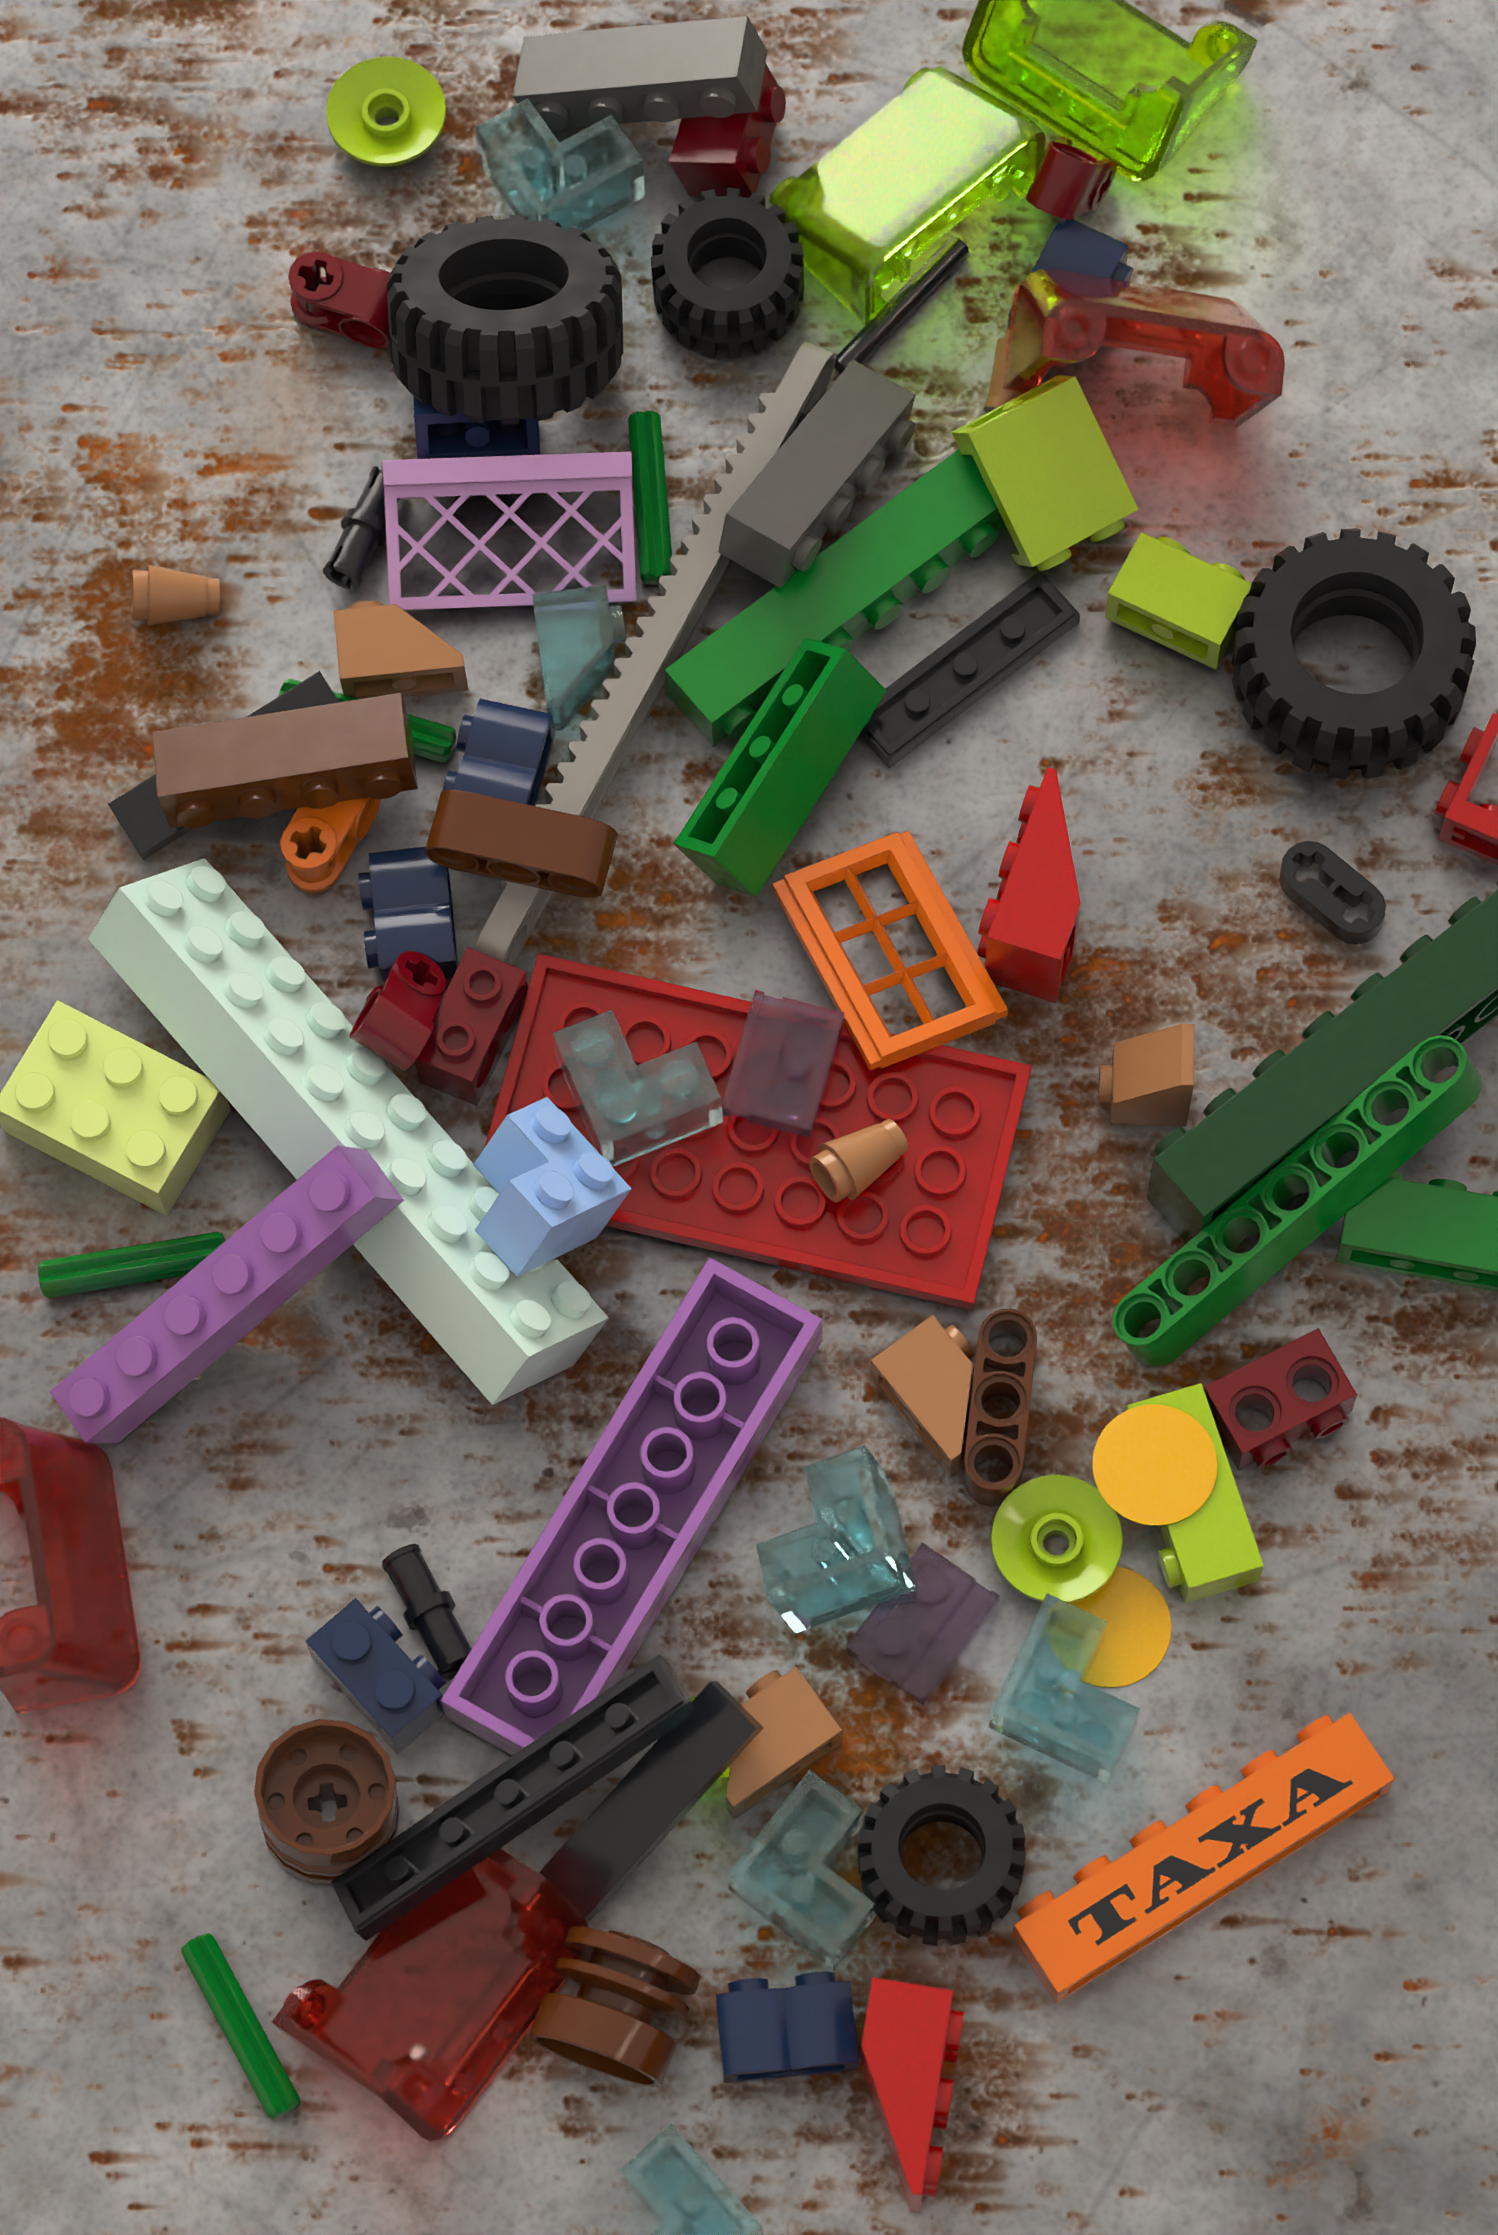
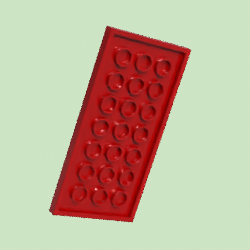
M538 953L485 1147L508 1114L548 1097L558 1109L568 1116L577 1130L600 1155L611 1163L613 1169L632 1188L606 1226L973 1311L1031 1076L1032 1065L940 1045L885 1068L877 1067L869 1070L843 1022ZM886 1119L893 1120L907 1139L908 1152L900 1156L894 1164L854 1200L846 1197L839 1202L830 1200L819 1188L809 1165L810 1158L819 1153V1146L872 1125L880 1124Z

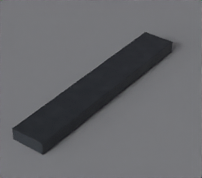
M660 1654L334 1879L331 1884L355 1932L365 1941L369 1940L697 1713L670 1664Z

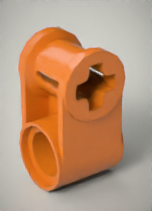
M365 797L339 801L333 806L322 809L297 808L288 826L283 831L280 840L281 852L286 860L287 875L292 885L300 891L310 894L323 893L331 889L339 881L357 845L370 830L378 813L381 799Z

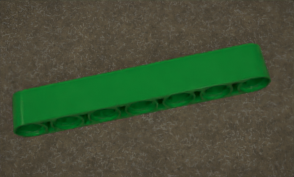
M1443 1035L1429 1037L1419 1043L1129 1292L1115 1308L1113 1328L1117 1336L1133 1355L1145 1365L1154 1367L1167 1365L1177 1359L1466 1111L1478 1098L1482 1085L1481 1076L1461 1043L1452 1037ZM1450 1066L1458 1067L1457 1072L1449 1080L1440 1083L1433 1082L1435 1076L1442 1069ZM1397 1109H1408L1407 1115L1402 1121L1394 1125H1384L1390 1113ZM1349 1151H1359L1357 1158L1352 1164L1342 1168H1335L1336 1162L1341 1155ZM1300 1193H1310L1308 1200L1303 1206L1296 1210H1286L1288 1202L1294 1196ZM1252 1235H1260L1258 1243L1253 1249L1244 1253H1236L1239 1244L1245 1238ZM1211 1277L1204 1291L1197 1295H1187L1190 1286L1200 1278ZM1161 1319L1159 1328L1154 1334L1146 1338H1138L1140 1330L1146 1323L1151 1320Z

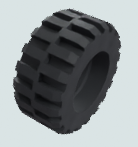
M493 215L476 217L475 222L462 224L461 221L445 225L441 233L429 232L419 238L414 248L409 246L401 255L389 274L387 303L391 362L394 365V373L417 400L424 405L432 403L439 413L453 417L456 413L465 415L467 421L485 423L486 419L501 420V425L519 424V419L534 418L536 422L550 419L553 417L554 412L564 410L568 413L581 407L586 397L594 399L616 375L621 365V356L624 352L622 285L619 268L612 260L611 255L598 241H591L585 232L573 226L567 230L562 228L559 221L543 218L541 222L528 220L526 215H510V219H494Z
M1360 528L1341 529L1339 539L1328 541L1327 535L1324 532L1306 537L1303 551L1298 552L1294 546H1288L1274 556L1272 570L1270 568H1262L1251 583L1249 597L1244 598L1242 602L1231 663L1235 666L1232 679L1235 696L1237 699L1245 700L1242 714L1251 729L1258 730L1263 726L1266 728L1263 743L1277 755L1281 754L1285 748L1294 753L1292 765L1308 772L1311 771L1314 763L1329 767L1328 777L1346 779L1350 769H1362L1364 779L1383 776L1387 763L1393 762L1397 769L1402 770L1417 762L1420 748L1424 751H1432L1444 739L1447 726L1454 725L1461 711L1474 665L1472 658L1476 647L1475 626L1468 622L1471 613L1470 605L1465 593L1458 591L1451 594L1455 578L1442 564H1438L1432 569L1427 564L1429 552L1414 543L1410 545L1408 550L1394 545L1396 535L1378 531L1377 540L1360 538ZM1338 615L1362 616L1386 626L1401 640L1411 658V668L1401 681L1387 689L1367 694L1345 693L1327 687L1312 677L1297 658L1294 643L1302 631L1322 619Z

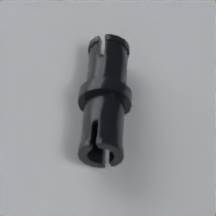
M377 466L371 469L369 479L355 508L348 509L341 520L343 532L329 561L323 568L326 578L346 589H350L351 586L357 589L360 586L362 576L376 547L383 546L386 543L383 466L380 469Z
M406 1545L389 1554L382 1561V1567L388 1573L407 1609L403 1617L409 1629L418 1630L441 1677L453 1676L457 1674L472 1648L452 1612L456 1605L450 1593L440 1590L421 1554L422 1551L419 1545Z

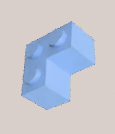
M545 1097L508 1114L473 1164L499 1193L497 1199L476 1227L475 1232L518 1277L596 1239L632 1188L613 1169L611 1163L600 1155L577 1130L568 1116L558 1109L548 1097Z

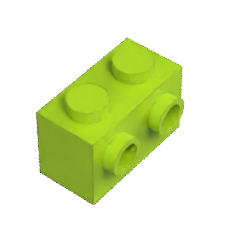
M1141 532L1108 591L1105 618L1217 670L1236 634L1239 612L1243 599L1250 595L1251 583L1246 581L1238 570L1227 564L1219 562L1209 564L1190 555L1189 551L1182 544L1171 538L1162 536L1153 538Z

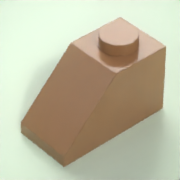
M360 601L350 605L348 609L334 610L339 677L343 694L364 699L401 693L402 697L468 690L463 654L398 605H384L377 601Z
M1179 1024L1114 1043L1111 1064H1100L1098 1085V1102L1110 1103V1124L1187 1126L1194 1087L1195 1024Z
M932 1314L871 1360V1379L949 1477H951L960 1470L972 1381L973 1364L970 1359L974 1357V1352L968 1341L955 1326L950 1325L944 1329Z
M794 1667L783 1676L778 1670H774L757 1680L746 1691L749 1699L742 1706L763 1729L731 1764L726 1791L727 1810L734 1820L842 1745V1729L797 1667Z

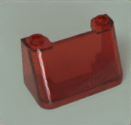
M1039 269L1032 272L1015 290L1012 299L1003 389L1027 392L1040 385L1043 375L1048 370L1054 367L1065 369L1071 363H1080L1092 357L1101 345H1108L1185 358L1182 388L1197 389L1206 397L1211 407L1208 423L1239 427L1282 395L1285 361L1284 352L1279 342L1240 303L1231 299L1057 269Z
M0 1417V1494L7 1496L15 1504L20 1518L26 1521L38 1604L17 1608L0 1617V1689L16 1714L112 1697L126 1692L137 1681L141 1672L142 1658L114 1472L106 1453L97 1444L85 1443L83 1439Z
M499 1849L383 1929L338 1988L322 1979H314L292 1990L287 1996L282 2009L271 2023L285 2036L407 2128L428 2141L440 2140L459 2124L531 2028L543 1996L546 1993H557L564 1984L565 1980L553 1971L556 1961L559 1958L581 1961V1958L569 1952L563 1946L568 1929L571 1926L590 1927L580 1913L546 1877L502 1849Z

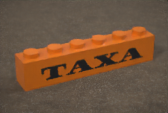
M1349 1712L1333 1722L1329 1714L1318 1718L1295 1736L1300 1744L1280 1757L1277 1756L1273 1749L1261 1754L1240 1770L1245 1779L1224 1792L1218 1784L1211 1786L1191 1799L1185 1805L1189 1814L1171 1826L1167 1827L1163 1820L1152 1823L1129 1840L1133 1850L1112 1863L1107 1855L1095 1859L1073 1876L1077 1882V1885L1057 1898L1054 1897L1050 1890L1046 1891L1022 1906L1017 1911L1021 1920L1014 1924L1012 1937L1055 2004L1389 1793L1395 1778L1352 1714Z

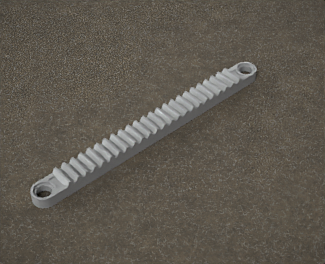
M810 341L804 342L792 360L776 392L760 394L758 398L759 413L749 414L747 418L748 433L738 434L736 438L737 453H728L725 458L726 474H716L714 478L715 494H706L704 496V514H695L692 518L693 535H683L681 539L682 555H672L670 559L671 575L661 576L659 579L660 596H650L647 601L649 617H638L636 621L637 637H627L625 641L626 658H616L613 663L615 679H605L603 681L604 699L592 701V720H582L580 723L581 741L570 742L568 745L570 762H559L556 767L558 783L547 784L545 788L547 804H536L537 807L591 819L594 818L666 685L665 669L682 656L733 562L718 553L726 513L821 399L834 370L836 353ZM500 880L502 894L480 933L475 950L513 966L554 891Z

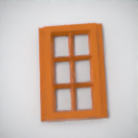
M909 831L901 834L895 832L784 875V879L772 883V890L869 1070L877 1067L882 1069L993 1025L996 1023V1020L1008 1015L1006 1004ZM887 863L909 903L877 915L856 875ZM845 880L866 920L835 932L814 891ZM915 914L934 947L937 956L906 968L884 926ZM873 931L895 972L863 984L841 943ZM944 966L966 1007L934 1019L913 978ZM901 983L923 1024L891 1036L870 995Z

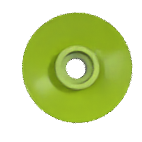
M375 57L355 64L337 79L327 99L326 120L333 140L351 158L372 166H397L417 159L435 144L445 124L446 103L438 81L423 66L400 57ZM387 116L398 120L396 123L387 126L377 124L380 119Z
M1065 1475L1037 1477L1014 1489L1000 1505L994 1518L991 1533L993 1557L1005 1580L1024 1596L1048 1604H1067L1080 1601L1102 1588L1113 1575L1118 1565L1123 1543L1119 1517L1116 1511L1104 1500L1099 1490L1086 1481ZM1058 1535L1067 1541L1068 1549L1061 1555H1052L1045 1550L1044 1541L1050 1536Z

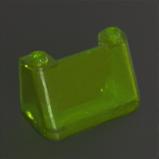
M979 0L963 42L962 56L970 74L979 82L1060 135L1072 140V143L1098 160L1102 161L1109 158L1117 162L1116 171L1124 177L1133 181H1146L1153 178L1168 164L1242 73L1250 61L1258 40L1229 22L1213 20L1203 25L1193 37L1192 42L1189 43L1125 0Z
M938 66L930 70L928 67H924L911 76L901 94L797 178L790 176L778 184L769 197V203L772 206L777 204L785 211L786 223L794 222L799 232V244L803 246L804 266L865 326L888 303L881 296L883 290L895 278L901 283L909 278L911 261L985 200L993 195L1001 202L1009 195V187L1020 198L1028 193L1045 154L1046 135L1028 116L948 68Z

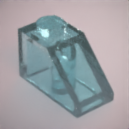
M606 585L532 594L547 711L553 714L555 731L564 730L613 671V663L616 659L614 644L626 641L621 605L609 607Z

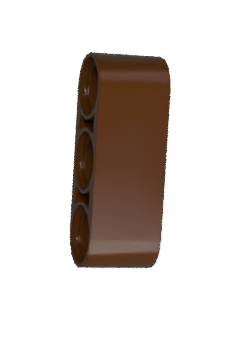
M445 790L441 792L424 854L432 862L453 870L576 897L596 898L603 893L618 834L611 826L595 819L462 790Z
M1012 1308L999 1309L988 1315L982 1322L977 1344L963 1480L964 1487L969 1496L977 1503L989 1507L1000 1506L1005 1498L1020 1486L1022 1480L1037 1333L1032 1320L1023 1312ZM1010 1334L1020 1339L1025 1348L1015 1356L1005 1357L993 1351L989 1343L999 1335ZM994 1396H1004L1012 1400L1018 1410L1007 1419H996L989 1416L984 1411L982 1405ZM996 1458L1006 1463L1011 1473L1000 1482H989L983 1480L977 1474L975 1467L985 1459Z

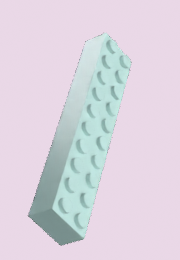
M204 858L120 887L94 927L88 940L296 1179H299L337 1145L368 1150L404 1201L353 1245L487 1400L494 1405L572 1367L609 1317L557 1258L516 1277L475 1232L476 1227L497 1199L499 1193L473 1166L472 1161L467 1157L464 1150L450 1138L428 1113L421 1101L414 1097L385 1064L383 1058L349 1037L353 1026L348 1022L341 1010L333 1005L305 973L303 967L290 956L268 931L260 918L253 914L225 882L223 876Z

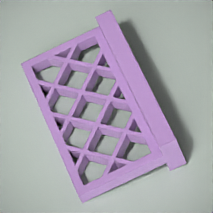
M631 451L383 460L389 605L396 604L403 610L637 601ZM619 491L620 518L604 535L576 511L592 492ZM583 492L572 505L567 503L558 494ZM547 493L566 511L542 538L514 513L531 494ZM522 494L510 508L496 496ZM460 496L448 510L433 498ZM470 496H486L504 512L480 540L453 516ZM424 498L442 516L416 542L398 525L397 499ZM570 516L598 540L574 568L546 543ZM509 518L536 542L533 548L512 570L485 546ZM447 520L475 545L451 572L444 568L423 548ZM620 527L622 553L608 541ZM399 535L413 547L401 561ZM604 546L622 563L623 589L597 590L578 572ZM541 548L568 572L552 592L536 593L517 576L521 569ZM479 550L507 575L490 594L474 595L455 578ZM419 553L445 578L428 597L402 598L400 571ZM573 578L587 590L561 592ZM511 580L526 592L499 594ZM450 582L464 594L438 596Z

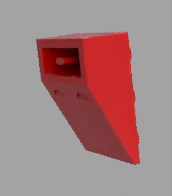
M1047 767L1040 788L1029 785L1018 818V821L1022 823L1017 843L1009 841L998 875L1002 880L997 899L989 898L982 915L978 934L982 936L977 954L979 957L986 959L985 969L994 984L1057 1003L1076 948L1081 902L1057 770Z
M872 1977L861 2044V2067L910 2212L920 2213L923 2196L936 2198L943 2147L931 2145L933 2128L947 2130L954 2079L944 2078L941 2075L944 2061L957 2063L964 2011L951 2010L953 1990Z

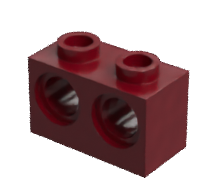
M467 947L433 1019L435 1024L432 1033L415 1060L419 1083L472 1105H478L521 1016L528 991L526 972L524 970Z
M1319 1328L1204 1386V1392L1221 1441L1238 1470L1254 1462L1259 1469L1268 1467L1290 1454L1293 1450L1290 1444L1310 1433L1314 1435L1315 1439H1321L1341 1429L1349 1422L1350 1419L1347 1414L1352 1412L1357 1397L1356 1391ZM1301 1379H1314L1324 1386L1327 1396L1317 1402L1305 1401L1295 1393L1293 1384ZM1245 1408H1257L1268 1416L1271 1425L1262 1431H1249L1238 1423L1236 1414Z

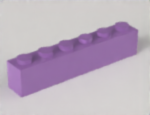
M337 1145L50 1391L51 1395L85 1443L121 1442L401 1204L404 1199L367 1149Z

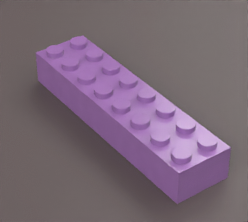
M710 1257L708 1258L442 1697L441 1704L447 1719L513 1756L620 1682L823 1341L821 1318Z

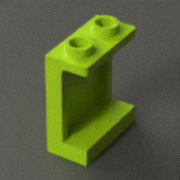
M1057 375L951 432L961 454L972 455L1017 547V550L1011 553L1016 565L1037 566L1039 571L1050 569L1072 556L1069 549L1072 545L1087 537H1090L1091 542H1097L1116 534L1125 527L1122 518L1139 510L1076 376Z

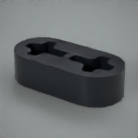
M1304 841L1295 844L1287 850L1282 859L1279 881L1283 892L1290 900L1336 938L1345 943H1366L1377 936L1382 928L1386 910L1384 897L1377 887L1331 849L1319 842ZM1298 863L1305 868H1308L1313 863L1320 865L1318 878L1328 889L1313 878L1307 879L1304 883L1299 882L1296 879L1298 873V866L1296 864ZM1337 896L1352 907L1358 906L1361 902L1369 906L1366 916L1368 922L1359 917L1354 919L1352 923L1344 919L1346 906Z

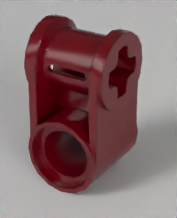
M1062 136L1057 141L1049 142L1025 199L1034 207L1048 214L1066 220H1075V217L1091 210L1095 211L1100 206L1115 177L1117 162L1109 158L1099 161L1089 153L1072 146V140Z
M313 251L304 253L292 263L288 275L292 291L290 303L293 315L300 323L308 327L321 329L348 338L364 347L383 349L390 342L387 282L390 272L378 268L364 267L333 257L325 252ZM321 267L325 269L326 277L321 276ZM308 304H312L313 312L308 310Z
M415 951L402 952L392 964L385 985L375 987L367 996L364 1007L356 1019L349 1037L403 1071H406L419 1056L432 1033L435 1024L433 1019L446 988V978L438 964L422 953Z

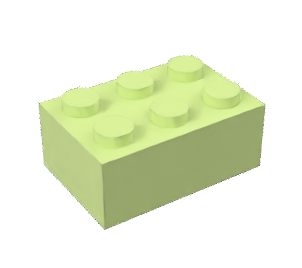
M58 1000L0 1093V1125L4 1132L165 1216H168L231 1111L228 1100L208 1077Z

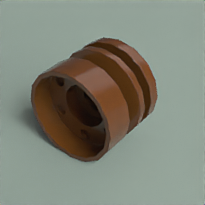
M317 1719L293 1726L270 1744L257 1767L254 1796L267 1848L285 1871L308 1883L332 1885L331 1882L397 1836L400 1811L396 1780L388 1754L370 1733L347 1721ZM335 1801L337 1807L335 1813L336 1820L330 1822L322 1820L323 1802Z
M571 1926L568 1929L563 1946L584 1961L559 1958L553 1971L567 1983L578 1988L576 1996L546 1993L543 1996L528 2037L535 2044L551 2053L599 2073L643 2086L660 2087L664 2081L677 2043L665 2032L653 2026V2019L655 2017L667 2020H684L690 2008L683 2001L668 1992L693 1995L697 1990L701 1975L695 1969L673 1958L666 1950L638 1937L617 1931H600L588 1927Z

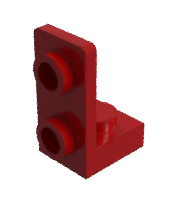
M1493 713L1485 731L1473 727L1459 759V762L1468 765L1460 784L1452 780L1448 781L1434 814L1444 818L1438 840L1498 865V806L1492 804H1481L1478 806L1470 802L1498 741V714Z

